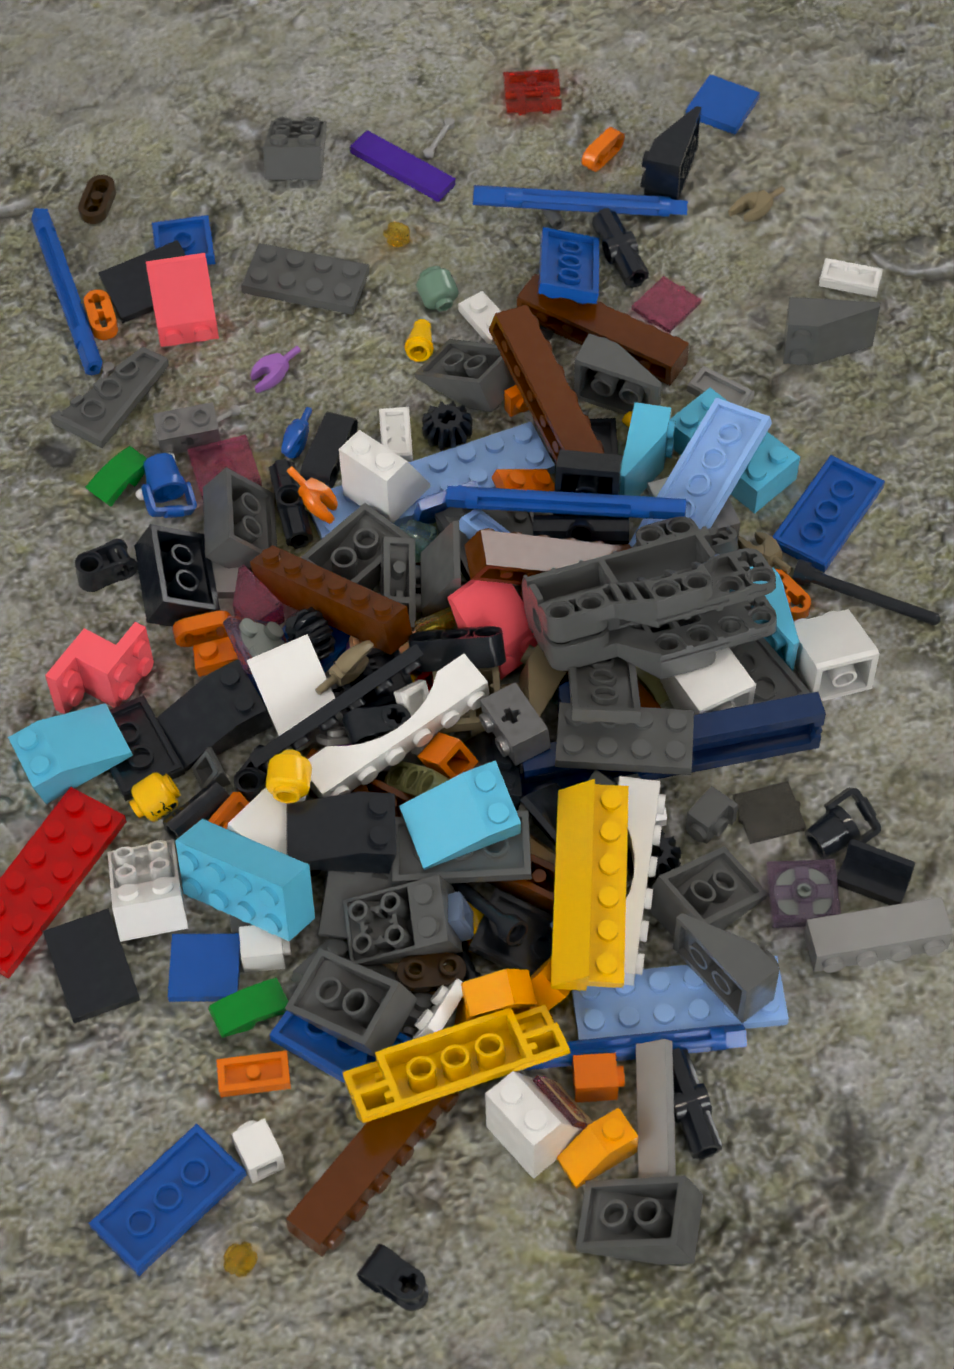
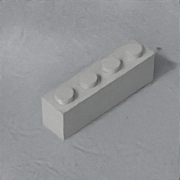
M942 897L808 919L804 931V939L813 971L824 970L828 973L836 972L852 965L867 967L875 964L877 961L887 959L901 961L909 958L911 955L921 953L936 955L948 949L953 935Z

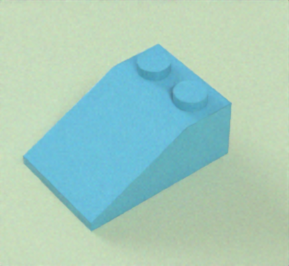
M634 403L622 460L620 495L640 496L647 488L648 483L652 482L664 470L666 457L672 458L674 440L671 439L674 438L676 421L670 420L671 407Z
M772 568L776 575V589L764 596L776 611L777 629L772 635L764 638L793 671L799 639L783 582L779 573ZM755 581L753 583L763 584L767 583V581ZM757 620V621H754V622H755V623H758V624H764V623H767V622H769V621H768V620Z
M106 703L36 721L8 737L33 789L46 804L64 795L70 787L76 788L133 756Z
M496 760L463 772L399 806L424 870L521 833L520 819Z

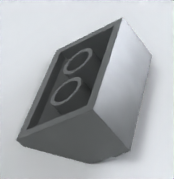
M228 468L223 469L203 487L206 558L228 569L238 567L241 569L251 568L250 561L271 545L277 547L273 492Z

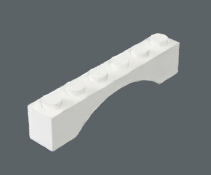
M462 654L437 671L433 686L424 703L400 727L380 738L362 744L327 746L308 759L312 765L310 788L318 798L349 794L361 784L366 785L372 782L384 768L401 762L406 753L415 747L426 745L434 734L443 728L447 729L455 725L459 721L460 716L469 710L480 708V700L489 695L488 681L469 658Z
M620 776L619 786H629L627 844L631 851L634 868L630 892L626 898L624 985L634 986L635 974L642 975L645 954L638 953L640 941L647 942L649 921H643L644 909L651 910L653 889L647 888L648 877L655 878L658 857H653L651 854L652 846L660 845L662 826L655 824L657 814H664L666 794H660L661 781Z

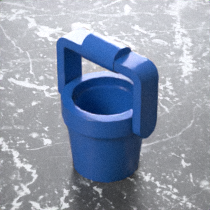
M160 453L147 458L144 462L147 484L142 485V494L148 514L152 517L164 518L192 515L197 508L191 483L185 482L184 477L181 476L173 456L169 453ZM185 495L188 505L156 507L155 503L175 500Z

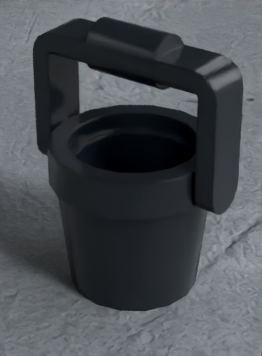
M849 787L824 804L826 813L805 831V836L812 849L821 858L825 859L847 847L850 839L867 843L881 832V825L876 818L877 813L867 797H863L859 789ZM851 795L861 815L871 826V829L862 836L851 816L838 805Z

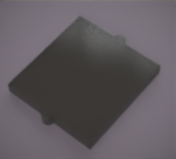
M788 781L733 794V801L738 804V823L743 824L750 844L806 830L805 822L799 810L800 802L795 800Z

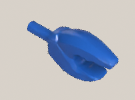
M306 407L301 419H294L285 431L281 453L290 459L297 458L305 448L309 434L308 420L313 411L310 407Z

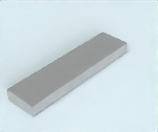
M661 1039L636 1044L637 1132L639 1136L638 1178L676 1176L672 1041Z

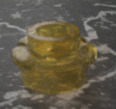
M390 222L387 230L383 231V236L387 238V243L391 246L402 247L403 244L410 242V228L405 224Z
M244 1241L241 1245L234 1243L228 1247L223 1257V1267L227 1273L235 1274L237 1277H244L252 1271L258 1256L251 1249V1243Z

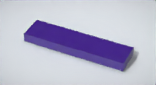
M368 130L350 145V153L437 202L456 186L454 177Z

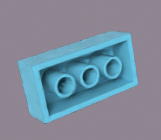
M708 388L670 419L676 421L674 438L671 440H674L673 449L680 455L684 452L715 398L727 401L712 388ZM767 432L731 495L753 513H756L797 479L800 456Z
M201 819L175 840L183 894L190 898L199 900L287 941L293 939L315 919L309 864L204 819Z

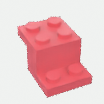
M134 622L116 645L84 628L45 675L55 710L62 714L68 713L73 707L80 704L85 692L114 708L119 706L123 700L130 698L135 685L142 677L150 673L154 664L146 627Z

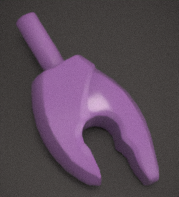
M295 346L284 356L280 353H274L261 358L251 371V380H256L263 374L268 375L264 376L255 386V392L260 393L269 390L281 382L289 369L288 361L301 352V349Z

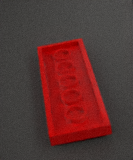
M72 787L64 794L0 877L1 975L8 979L12 976L42 936L43 931L48 928L126 824L125 815Z

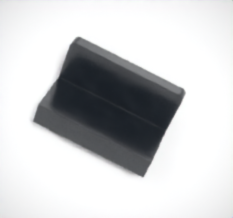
M850 839L835 885L887 905L902 904L912 878L915 862L858 840Z

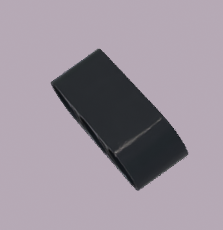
M329 411L326 412L301 467L300 475L306 481L312 477L323 482L330 489L334 487L341 471L339 448L357 432L358 419Z
M485 626L415 632L408 637L409 648L417 644L424 654V657L419 659L422 665L414 670L417 672L439 671L462 654H465L477 669L497 667L506 662L503 632L500 627Z

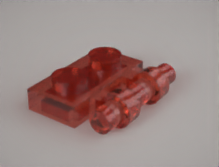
M558 69L503 72L505 100L516 99L517 101L506 102L507 114L517 113L518 116L526 115V112L542 111V114H551V111L562 110L561 99H550V97H560ZM529 98H541V100L526 101Z

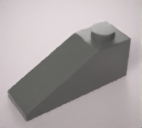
M384 536L382 541L379 594L407 606L412 631L416 628L415 538Z

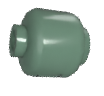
M432 266L422 271L416 283V288L424 306L431 310L437 309L439 312L450 309L454 305L453 301L459 294L451 272L445 268H440V266Z

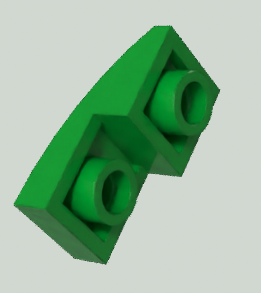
M128 446L107 462L85 488L112 507L129 483L135 487L145 475L144 462L147 458L131 446Z
M276 977L230 994L211 1004L208 1010L221 1037L224 1038L252 1030L259 1021L284 1015L287 1011L285 1007L289 1001Z

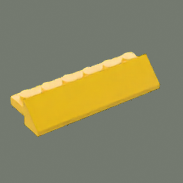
M595 779L558 790L551 989L586 991L587 986L623 988L629 786L595 784Z
M546 1005L515 1015L512 1008L509 1007L375 1052L376 1061L344 1071L342 1074L355 1108L356 1117L362 1123H366L508 1075L512 1071L517 1072L570 1054V1048L558 1023H554Z

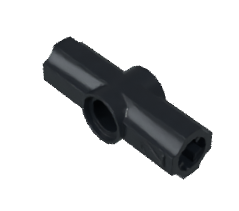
M609 208L599 210L598 214L592 217V225L602 241V249L606 261L609 264L614 263L625 285H629L632 288L641 286L648 279L649 271L639 255L638 244L634 234L631 231L627 232L615 211Z
M287 459L276 460L273 465L269 466V474L286 544L295 549L303 548L313 541V535L306 507L297 492L300 485L287 473L291 466L296 470L295 463Z
M575 514L533 516V536L549 535L551 538H576L578 541L584 542L602 541L605 544H629L630 519L628 517ZM578 527L586 528L587 531L580 532L575 529Z
M673 1049L674 1120L677 1124L680 1123L692 1159L702 1160L712 1157L717 1152L722 1151V1143L711 1116L712 1106L708 1091L703 1083H699L688 1050Z

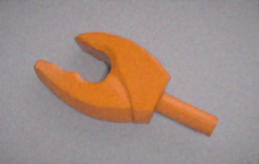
M291 466L287 473L301 486L297 492L302 498L305 507L319 519L331 524L335 517L327 507L335 511L338 506L333 491L326 484L312 477L306 481Z

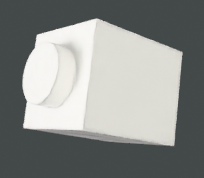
M254 925L239 927L240 951L244 973L286 969L285 956L291 955L290 941L272 935Z
M265 1118L257 1122L248 1121L242 1124L236 1132L232 1133L235 1148L252 1184L285 1169L283 1155Z

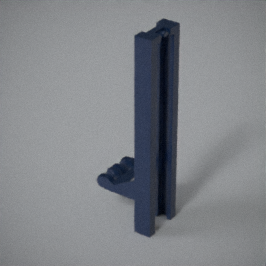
M569 682L563 683L558 688V714L559 702L570 703ZM819 692L694 715L691 773L819 748L821 741L820 733L823 731L821 726L824 725L826 716ZM557 741L551 742L550 749L522 762L523 773L520 774L522 797L553 783H557L561 789L586 782L595 769L555 767ZM599 770L613 778L638 774L640 779L656 780L679 775Z

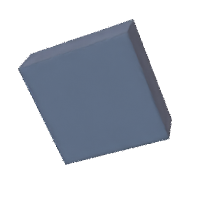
M460 892L448 894V922L462 942L473 939V910Z

